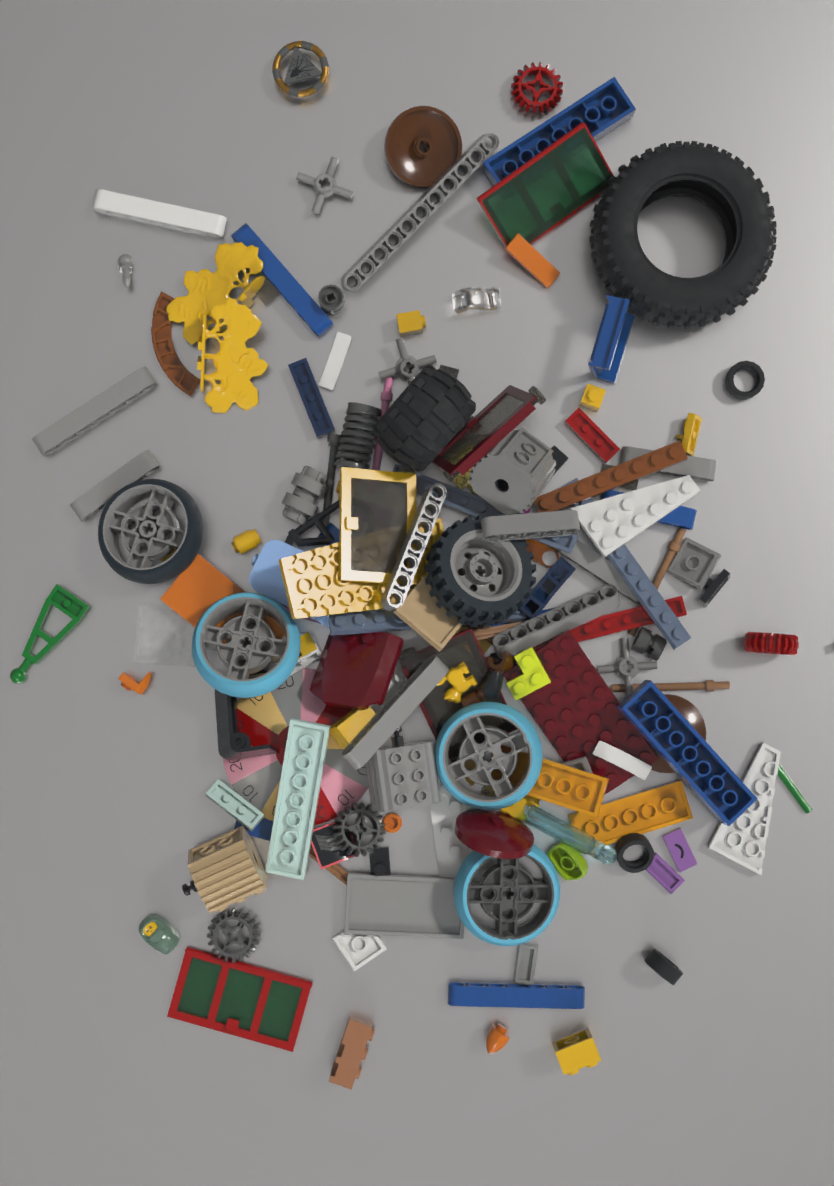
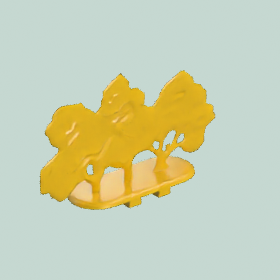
M242 242L219 244L215 254L217 270L214 273H211L208 269H202L198 272L185 271L183 285L186 286L188 295L176 297L167 305L166 309L169 321L176 323L184 322L183 337L191 345L198 342L199 337H202L203 315H209L212 318L210 313L211 307L214 304L224 303L233 288L242 287L244 290L237 298L238 304L246 305L249 308L254 303L252 298L260 290L265 280L263 276H259L248 284L249 275L257 274L263 269V261L258 257V247L254 245L247 247ZM246 268L250 269L248 274L246 273ZM240 270L244 273L245 277L242 278L244 282H241L238 278ZM237 281L239 285H234L233 282ZM214 319L207 320V329L210 324L216 323ZM219 319V323L224 321V319ZM227 325L219 327L220 331H217L216 333L219 334L225 332L227 330Z
M228 297L224 303L214 304L211 307V316L216 321L212 330L209 331L207 329V316L203 315L202 337H199L198 350H202V356H198L197 370H201L200 392L204 390V380H209L212 384V389L207 393L204 401L208 406L212 407L211 411L213 413H226L234 402L245 411L255 407L258 404V389L254 387L250 379L261 376L269 366L263 359L258 358V353L254 348H247L245 346V342L257 334L262 322L256 315L252 314L251 309L246 305L238 304L236 299ZM219 319H224L222 323H219ZM227 325V330L225 332L219 334L216 333L217 331H220L219 327ZM223 336L224 340L222 341L218 337ZM215 337L220 343V350L217 354L206 353L207 338ZM205 359H212L214 361L216 372L210 375L205 374ZM215 380H220L221 383L216 384Z

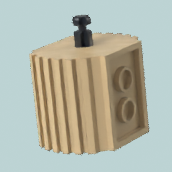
M244 826L188 850L187 865L193 880L190 881L189 886L186 883L183 884L182 890L186 896L191 894V890L194 892L198 891L210 913L223 911L229 905L235 902L241 903L248 896L261 894L267 888V873L265 872L264 863L254 841H252Z

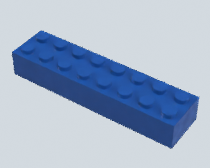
M613 77L485 160L482 169L494 186L580 123L584 122L593 139L597 141L631 119L636 108L616 78ZM578 134L556 150L555 153L561 163H563L587 146L580 134ZM546 157L519 178L524 187L554 169L549 158ZM510 183L498 193L504 201L517 193V190L513 183Z
M644 680L617 706L623 715L722 824L730 826L757 800V797L651 680Z

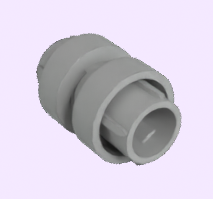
M307 465L304 466L301 474L295 473L291 484L296 487L292 494L286 492L282 504L286 505L282 512L283 516L301 525L307 521L308 517L312 518L315 516L319 507L314 505L317 497L323 499L328 489L324 485L327 475Z

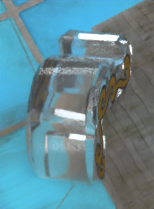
M469 287L457 290L452 294L454 312L459 314L468 309L496 310L501 307L500 290L495 287L489 289Z

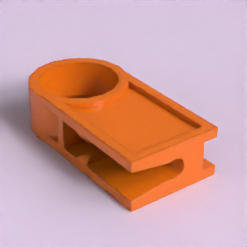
M526 539L528 543L526 549L528 553L532 552L534 556L532 561L546 568H551L553 565L548 566L542 560L543 554L547 551L554 552L557 560L559 559V554L555 549L536 540Z

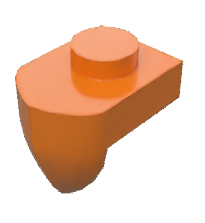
M123 672L118 679L122 682L120 685L126 690L131 691L132 689L142 695L149 685L151 672L141 682L137 681L127 672Z
M491 1023L488 1028L489 1034L486 1048L489 1054L501 1050L510 1039L509 1033H507L508 1029L499 1023L497 1025Z

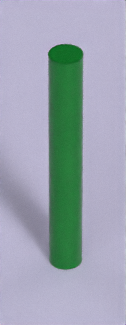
M779 764L778 776L805 813L811 812L813 810Z

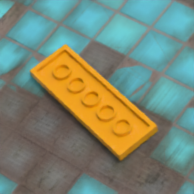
M501 745L503 752L508 753L512 750L510 747ZM523 751L518 753L517 767L509 777L514 787L522 779L527 769L528 753ZM543 758L540 775L527 795L597 818L609 778ZM494 769L491 772L492 777L495 779H500L503 776L499 769Z
M682 780L603 803L597 818L581 812L568 814L580 853L615 843L622 836L629 833L644 834L693 819Z

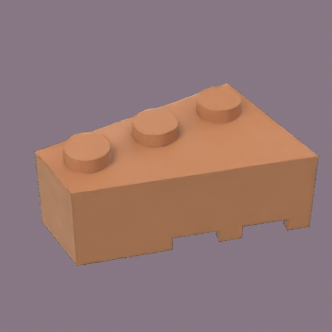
M350 1015L331 1069L329 1082L352 1090L355 1078H359L362 1067H359L361 1059L365 1060L368 1048H365L367 1041H371L375 1030L372 1029L373 1022Z

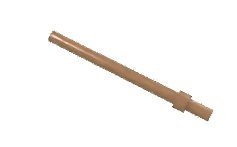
M682 528L678 529L673 541H670L667 547L668 551L652 582L657 590L675 553H678L681 547L680 543L686 532ZM639 627L630 629L628 634L635 637Z
M705 680V682L654 683L660 691L705 690L706 692H714V690L730 689L729 681L714 682V680ZM625 684L611 685V691L625 692ZM633 684V691H634L640 684Z

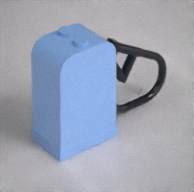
M351 498V505L360 508L367 516L368 524L364 535L372 533L375 520L371 509L365 503ZM340 500L316 514L296 529L290 530L285 542L270 540L263 546L259 555L255 554L251 563L253 569L249 577L250 585L254 590L289 607L279 559L304 552L293 547L294 542L298 547L327 545L335 541L322 520L340 508ZM314 525L323 535V537L301 539L299 537ZM329 615L310 617L329 628Z

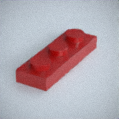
M580 408L565 420V423L605 464L620 450Z

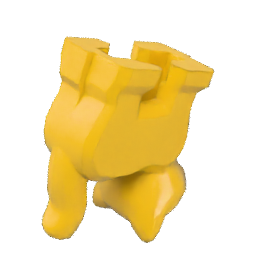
M464 661L458 664V666L450 668L448 673L436 685L440 686L448 680L453 687L444 693V699L456 704L461 701L462 693L466 692L469 687L477 685L473 675L467 678L464 677L463 674L470 673Z
M526 795L515 804L500 809V812L520 821L534 823V817L525 815L524 808L525 805L533 808L540 807V799Z

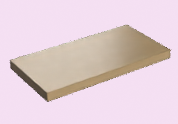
M427 572L405 598L402 606L398 607L393 613L440 652L462 624L457 622L458 618L456 616L448 617L446 615L447 610L443 606L440 609L436 605L438 602L435 596L431 597L429 591L432 589L431 585H426L425 578L429 575V572Z

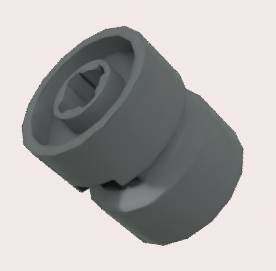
M326 285L320 290L318 300L321 309L331 316L341 313L345 305L341 289L336 285Z
M641 627L633 641L631 650L640 654L645 652L646 657L657 661L666 646L667 640L665 637L659 634L653 635L651 630Z

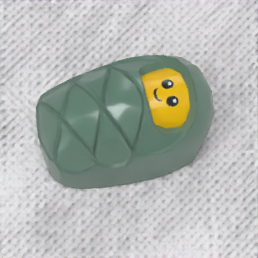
M158 914L147 916L139 925V933L145 942L165 955L173 951L180 942L178 931L169 921Z

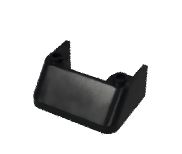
M263 669L259 672L249 674L248 679L262 676L266 674L267 671ZM215 689L218 751L220 756L227 760L278 754V749L270 744L251 747L249 736L238 730L236 697L223 694Z

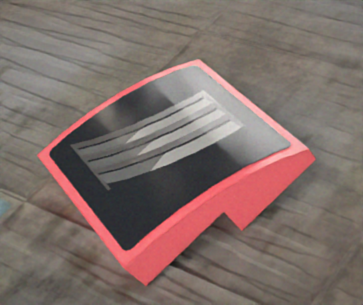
M335 821L313 830L311 844L321 870L354 857V850L351 855H347L348 848L343 851L340 850L343 843L336 845L335 842L340 838L339 836L333 837V834L337 833L338 830L332 829V826L339 825ZM344 831L349 842L355 844L352 835Z

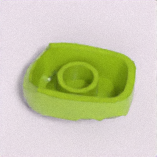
M564 840L556 843L547 853L556 871L566 881L581 879L588 872L587 861L579 851Z

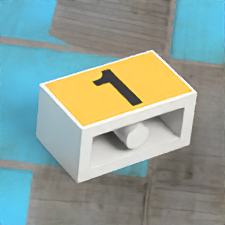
M310 631L300 634L299 658L291 675L321 658L322 652Z

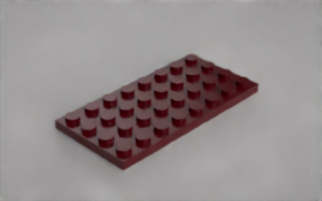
M569 629L535 651L551 682L520 698V700L564 762L586 757L593 774L609 778L605 794L633 777L634 774L593 755V751L599 741L618 748L648 765L659 760L642 734L617 708L620 702ZM517 663L508 672L503 673V675L509 681L523 672Z

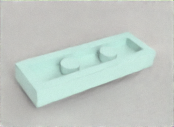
M219 779L206 792V797L251 832L264 818V814Z

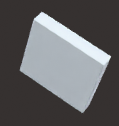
M344 929L332 937L353 971H356L387 950L379 935L344 934Z

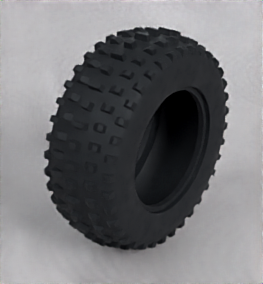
M676 141L675 143H669L668 147L666 143L660 144V146L654 148V151L651 148L646 149L640 158L637 155L632 157L629 166L621 165L618 169L619 175L617 177H610L607 181L610 186L605 190H601L599 197L602 199H600L598 205L595 204L593 211L596 213H594V220L590 222V227L593 228H591V236L589 237L591 250H595L591 253V258H594V265H599L595 270L600 279H605L602 285L607 292L612 290L614 293L613 297L629 299L630 303L627 312L635 311V315L642 321L648 318V321L653 325L659 326L661 322L663 326L673 329L675 325L676 327H682L683 325L684 329H688L690 325L694 326L697 323L699 327H704L706 322L711 319L717 323L721 320V315L726 313L731 316L736 312L734 308L739 305H746L748 302L746 298L751 296V294L755 295L759 290L756 286H759L761 281L764 282L767 278V275L764 273H767L769 267L772 266L773 260L771 259L774 256L777 237H774L777 234L775 229L777 224L776 221H772L775 217L773 213L774 207L769 206L768 191L763 193L762 188L764 186L760 178L755 180L753 177L755 173L749 166L745 169L743 167L744 162L737 156L734 159L731 158L732 154L725 149L719 152V147H712V144H707L704 147V143L697 144V141H692L691 144L690 142H684L683 145L682 141ZM672 195L689 196L708 205L721 220L726 234V253L721 266L706 275L694 278L676 277L658 269L646 257L639 242L637 224L641 211L652 202Z

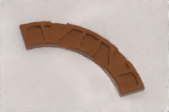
M161 291L153 311L151 327L153 348L157 360L168 378L181 391L192 397L201 380L185 368L175 351L172 340L173 321H169L166 309L167 305L174 298Z

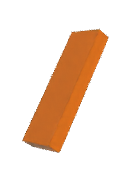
M519 233L504 248L546 288L560 274Z

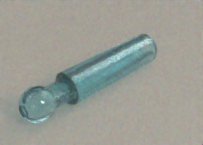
M534 805L528 810L524 823L585 855L588 854L602 864L612 865L617 860V852L612 846L603 844L596 840L595 837Z

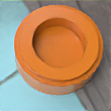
M394 812L386 814L382 820V823H385L383 828L389 833L397 832L402 826L401 817Z

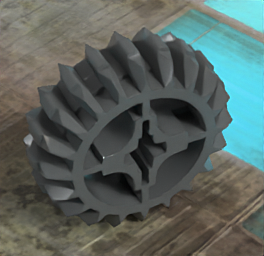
M356 803L351 805V809L349 806L344 807L345 812H338L341 818L336 817L334 819L339 825L332 826V829L338 830L337 833L333 834V837L339 836L340 838L335 842L336 845L343 843L340 850L343 851L348 848L347 855H351L354 850V857H358L360 852L363 857L367 856V851L370 854L374 853L373 847L376 849L380 848L376 841H384L379 835L386 834V831L380 830V827H384L385 823H379L378 821L383 818L382 815L376 817L377 812H370L371 805H367L364 809V803H360L358 808ZM352 814H357L354 825H345L346 820ZM363 816L369 818L373 827H368L366 825L365 818ZM360 825V829H363V832L358 833V831H355V828ZM344 831L350 833L353 836V842H355V844L349 842V840L345 836ZM373 834L371 841L367 845L361 846L364 835Z
M235 908L231 909V914L225 909L224 916L219 912L216 915L218 920L213 918L211 920L213 925L208 926V930L212 931V933H208L207 938H213V940L208 942V945H215L211 951L214 953L218 950V958L222 954L225 955L224 961L226 962L229 957H232L233 963L236 962L237 956L240 961L244 960V955L249 958L251 956L250 951H256L254 945H259L260 943L256 937H260L261 933L255 932L260 926L259 924L252 925L256 918L254 917L249 920L250 912L243 916V909H240L238 914H236ZM228 920L240 921L234 927L223 924V922ZM244 925L247 927L249 931V942L245 939L246 937L242 934V928ZM237 928H239L236 937H234V939L228 942L231 938V933H233L237 930ZM219 929L222 930L221 933L226 937L224 945H222L218 937ZM232 944L244 946V948L239 950L228 949Z

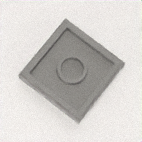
M686 537L667 572L702 590L721 558V554Z

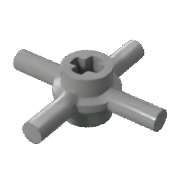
M331 157L325 174H321L316 178L300 172L297 174L296 180L313 185L314 191L317 194L311 211L314 214H319L324 198L330 197L334 193L349 199L353 197V191L339 187L336 184L333 174L339 159ZM325 183H328V186H325V188H322V185H325Z
M399 338L396 339L401 358L397 361L396 367L378 373L380 379L399 375L407 379L408 384H410L418 374L420 367L436 363L437 361L435 355L419 360L408 355L404 339ZM407 362L410 365L412 364V367L409 368V372L403 370V368L406 367Z
M620 638L622 657L618 659L616 665L597 666V671L599 674L616 672L619 677L623 678L627 697L633 692L632 678L640 670L657 669V661L638 663L634 657L630 656L629 639ZM626 662L632 666L628 673L622 668V666L626 665Z

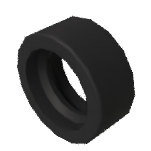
M741 361L732 366L725 379L726 388L729 393L735 398L742 400L750 399L757 395L765 382L764 372L761 367L751 361ZM748 369L755 374L756 385L752 390L744 392L736 388L733 379L737 371Z
M629 833L617 841L614 847V855L623 870L630 873H638L646 870L651 865L654 859V850L644 835ZM632 845L644 846L645 852L641 858L635 861H627L623 858V854L628 847Z
M655 948L644 960L648 966L672 985H675L683 975V972L672 961Z

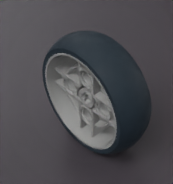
M161 479L139 480L121 488L107 502L98 525L99 546L106 562L123 578L141 584L162 583L180 575L196 558L203 539V520L194 499L180 486ZM150 497L148 502L137 505L126 514L134 504ZM174 500L181 505L184 511L185 530L180 529L177 517L171 510ZM160 509L159 515L154 516V513ZM133 523H136L135 528L130 530V526ZM117 532L121 533L124 545L130 552L127 563L122 559L118 551ZM172 533L171 538L166 540L167 534ZM147 546L146 552L141 554L142 548ZM173 549H177L166 561L151 567L153 560L161 559L171 553Z

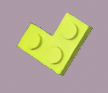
M532 646L514 655L523 673L507 681L506 684L515 700L551 682Z

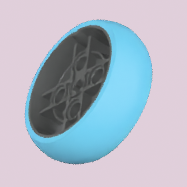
M533 845L532 850L525 857L532 860L539 867L544 879L542 881H534L531 873L519 865V858H497V864L490 867L483 874L480 881H472L479 868L494 857L486 856L473 850L461 864L454 883L455 907L464 926L479 939L498 946L520 945L540 935L553 920L560 901L559 878L551 860L535 845ZM506 868L512 869L509 876H503ZM528 887L531 888L530 893L527 896H523V890ZM509 888L511 892H508V895L505 896L503 891ZM485 889H492L489 896H483ZM480 903L484 912L496 920V929L481 923L473 914L470 904ZM534 903H541L536 913L528 921L517 926V920L528 914ZM511 908L509 915H502L504 909Z

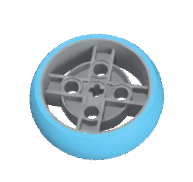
M236 593L216 601L202 614L193 632L192 656L202 678L217 691L239 698L257 697L275 690L291 675L299 658L300 634L291 614L276 600L258 593ZM244 612L243 616L231 619L222 628L216 627L225 618ZM265 615L270 616L281 625L285 632L286 641L275 638L271 627L264 622ZM249 624L256 625L253 629L246 628ZM225 638L232 639L227 644L222 643ZM246 643L250 644L247 645L246 648H243V645H246ZM264 646L271 647L269 651H261V648ZM206 649L217 651L220 661L228 668L227 676L222 675L212 667L208 660ZM241 660L246 661L244 666L239 667L236 665ZM270 662L278 663L266 674L248 679L249 674L261 671Z
M479 702L460 709L443 725L435 744L436 769L443 786L458 801L476 809L497 810L520 801L533 788L542 768V745L534 726L518 710L502 703ZM481 716H495L512 723L519 731L509 735L498 727L485 726ZM463 725L467 735L461 742L458 754L459 759L449 763L448 752L451 740L456 731ZM481 732L485 735L483 743L476 742L474 738L476 733ZM504 742L512 745V750L508 753L503 752L501 749V744ZM528 748L527 769L522 779L514 787L509 777L517 767L518 753ZM485 751L493 753L491 761H488V758L486 760L483 758L486 754ZM468 759L474 760L476 767L474 769L466 768L465 761ZM494 769H499L503 776L500 779H495L492 777L491 772ZM468 777L477 784L492 786L496 795L489 796L474 793L461 785L459 780Z

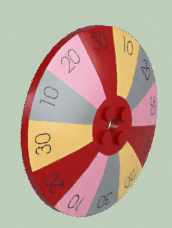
M303 668L290 675L275 690L257 697L239 698L236 702L238 730L249 736L251 747L270 744L277 748L279 753L234 760L223 758L226 774L235 792L261 811L266 819L274 821L290 719L295 718L332 726L353 710L326 705L311 693L309 689L316 672L315 669ZM329 734L314 825L339 817V811L345 812L344 807L346 806L351 808V805L357 803L368 789L366 766L364 765L356 770L342 756L345 748H341L331 734Z

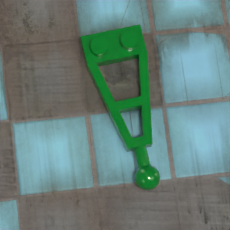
M56 584L44 602L22 653V656L25 657L19 668L13 669L10 673L11 681L16 684L22 683L26 678L25 672L31 663L37 664L81 621L90 606L61 585ZM51 605L72 618L54 638L41 629ZM39 636L48 644L34 656L31 651Z

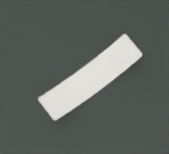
M337 332L318 384L319 386L330 390L334 389L352 336Z
M602 741L598 742L593 751V755L611 762L643 780H646L652 769V766Z

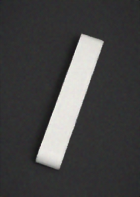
M96 189L92 210L102 214L214 238H223L227 218L222 215L102 189Z

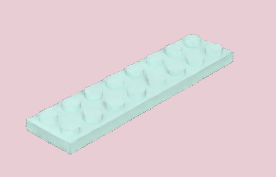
M295 718L290 719L265 869L267 873L300 880L305 879L331 728L329 725Z

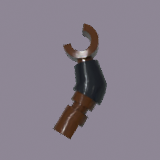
M504 651L502 653L503 658L500 664L497 663L498 660L488 657V664L492 671L489 670L485 681L477 688L478 691L473 690L461 698L463 707L472 703L483 702L482 699H492L501 691L504 677L502 672H508L514 665V658L509 652Z

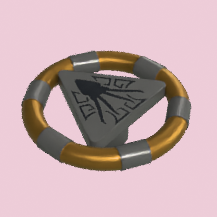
M295 41L285 45L278 51L273 61L272 73L274 81L283 92L294 97H308L317 93L326 83L329 74V64L324 52L318 46L306 41ZM300 48L312 51L318 56L322 73L299 50ZM293 50L284 83L279 69L280 63ZM320 77V79L312 87L308 89L299 90L287 86L289 84H293L296 82H303L308 79Z

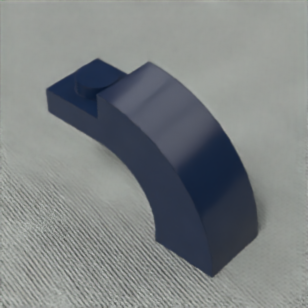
M560 557L536 584L526 603L519 609L531 619L536 617L576 568Z

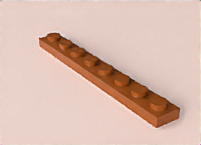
M679 440L538 496L534 504L538 513L559 511L683 462L688 458Z

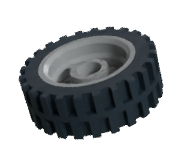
M478 515L475 520L472 519V516L466 517L462 522L458 520L451 527H448L431 546V550L426 557V560H429V562L424 566V572H429L425 582L426 585H431L432 589L429 591L431 597L435 596L438 602L436 605L440 609L443 606L447 610L446 615L450 618L453 615L456 616L458 623L470 622V627H476L480 623H482V627H489L493 622L497 625L503 620H507L526 603L527 598L533 592L531 587L536 583V577L532 576L536 571V564H531L534 556L532 552L528 553L526 549L528 543L526 540L483 541L481 519L485 518V516Z

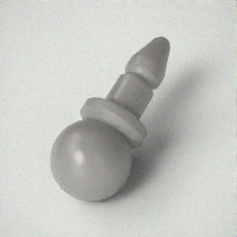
M123 254L118 259L119 271L122 273L123 284L128 288L134 261L130 255Z

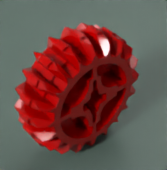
M532 62L531 68L525 64L523 70L519 69L517 71L518 76L513 77L514 83L511 84L513 89L511 96L515 97L514 104L519 103V110L525 107V114L529 110L532 111V116H535L536 111H539V115L542 116L544 110L549 114L551 108L555 109L557 107L556 102L559 103L561 101L560 96L563 95V90L561 89L563 82L559 81L560 75H555V68L551 71L549 70V64L545 68L542 67V62H539L538 67ZM536 76L533 81L523 83L528 78ZM542 78L546 79L551 84V86H549V84L544 83ZM523 92H525V94L530 95L531 98H532V101L529 100V99H527V98L525 97V95L523 94ZM551 95L547 100L538 102L541 97Z
M748 632L745 634L744 650L747 652L795 655L797 654V649H799L798 637L796 635Z

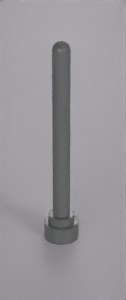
M328 434L327 437L330 454L326 487L328 489L324 496L323 510L332 504L336 470L334 463L337 461L336 454L340 445L339 440L342 438L338 434ZM330 514L322 520L325 526L329 524Z

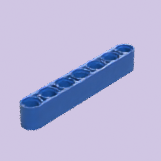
M247 223L231 235L232 239L237 243L242 242L247 247L254 245L259 248L258 257L263 261L261 272L318 337L333 325V322Z
M453 982L448 984V1005L583 1009L585 1005V987L578 985Z

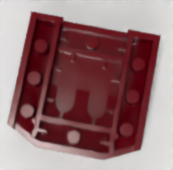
M386 632L332 636L329 633L309 690L323 703L330 706L365 710L370 705H382L404 643L403 639Z

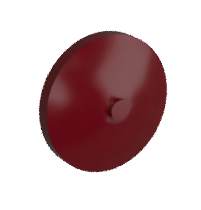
M472 809L462 812L456 818L454 826L455 835L464 845L478 853L500 859H516L526 856L532 850L534 843L532 831L523 822L507 814L494 810Z

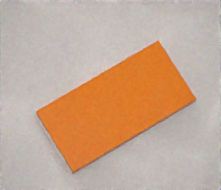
M197 554L191 565L177 577L160 600L192 626L196 627L202 614L216 601L245 591L200 554ZM244 612L225 618L216 627L222 628L231 619L243 616ZM265 615L264 622L271 627L275 638L281 639L285 634L283 628L276 620Z

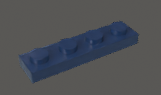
M304 358L289 364L288 367L317 438L334 432L335 428L307 359Z

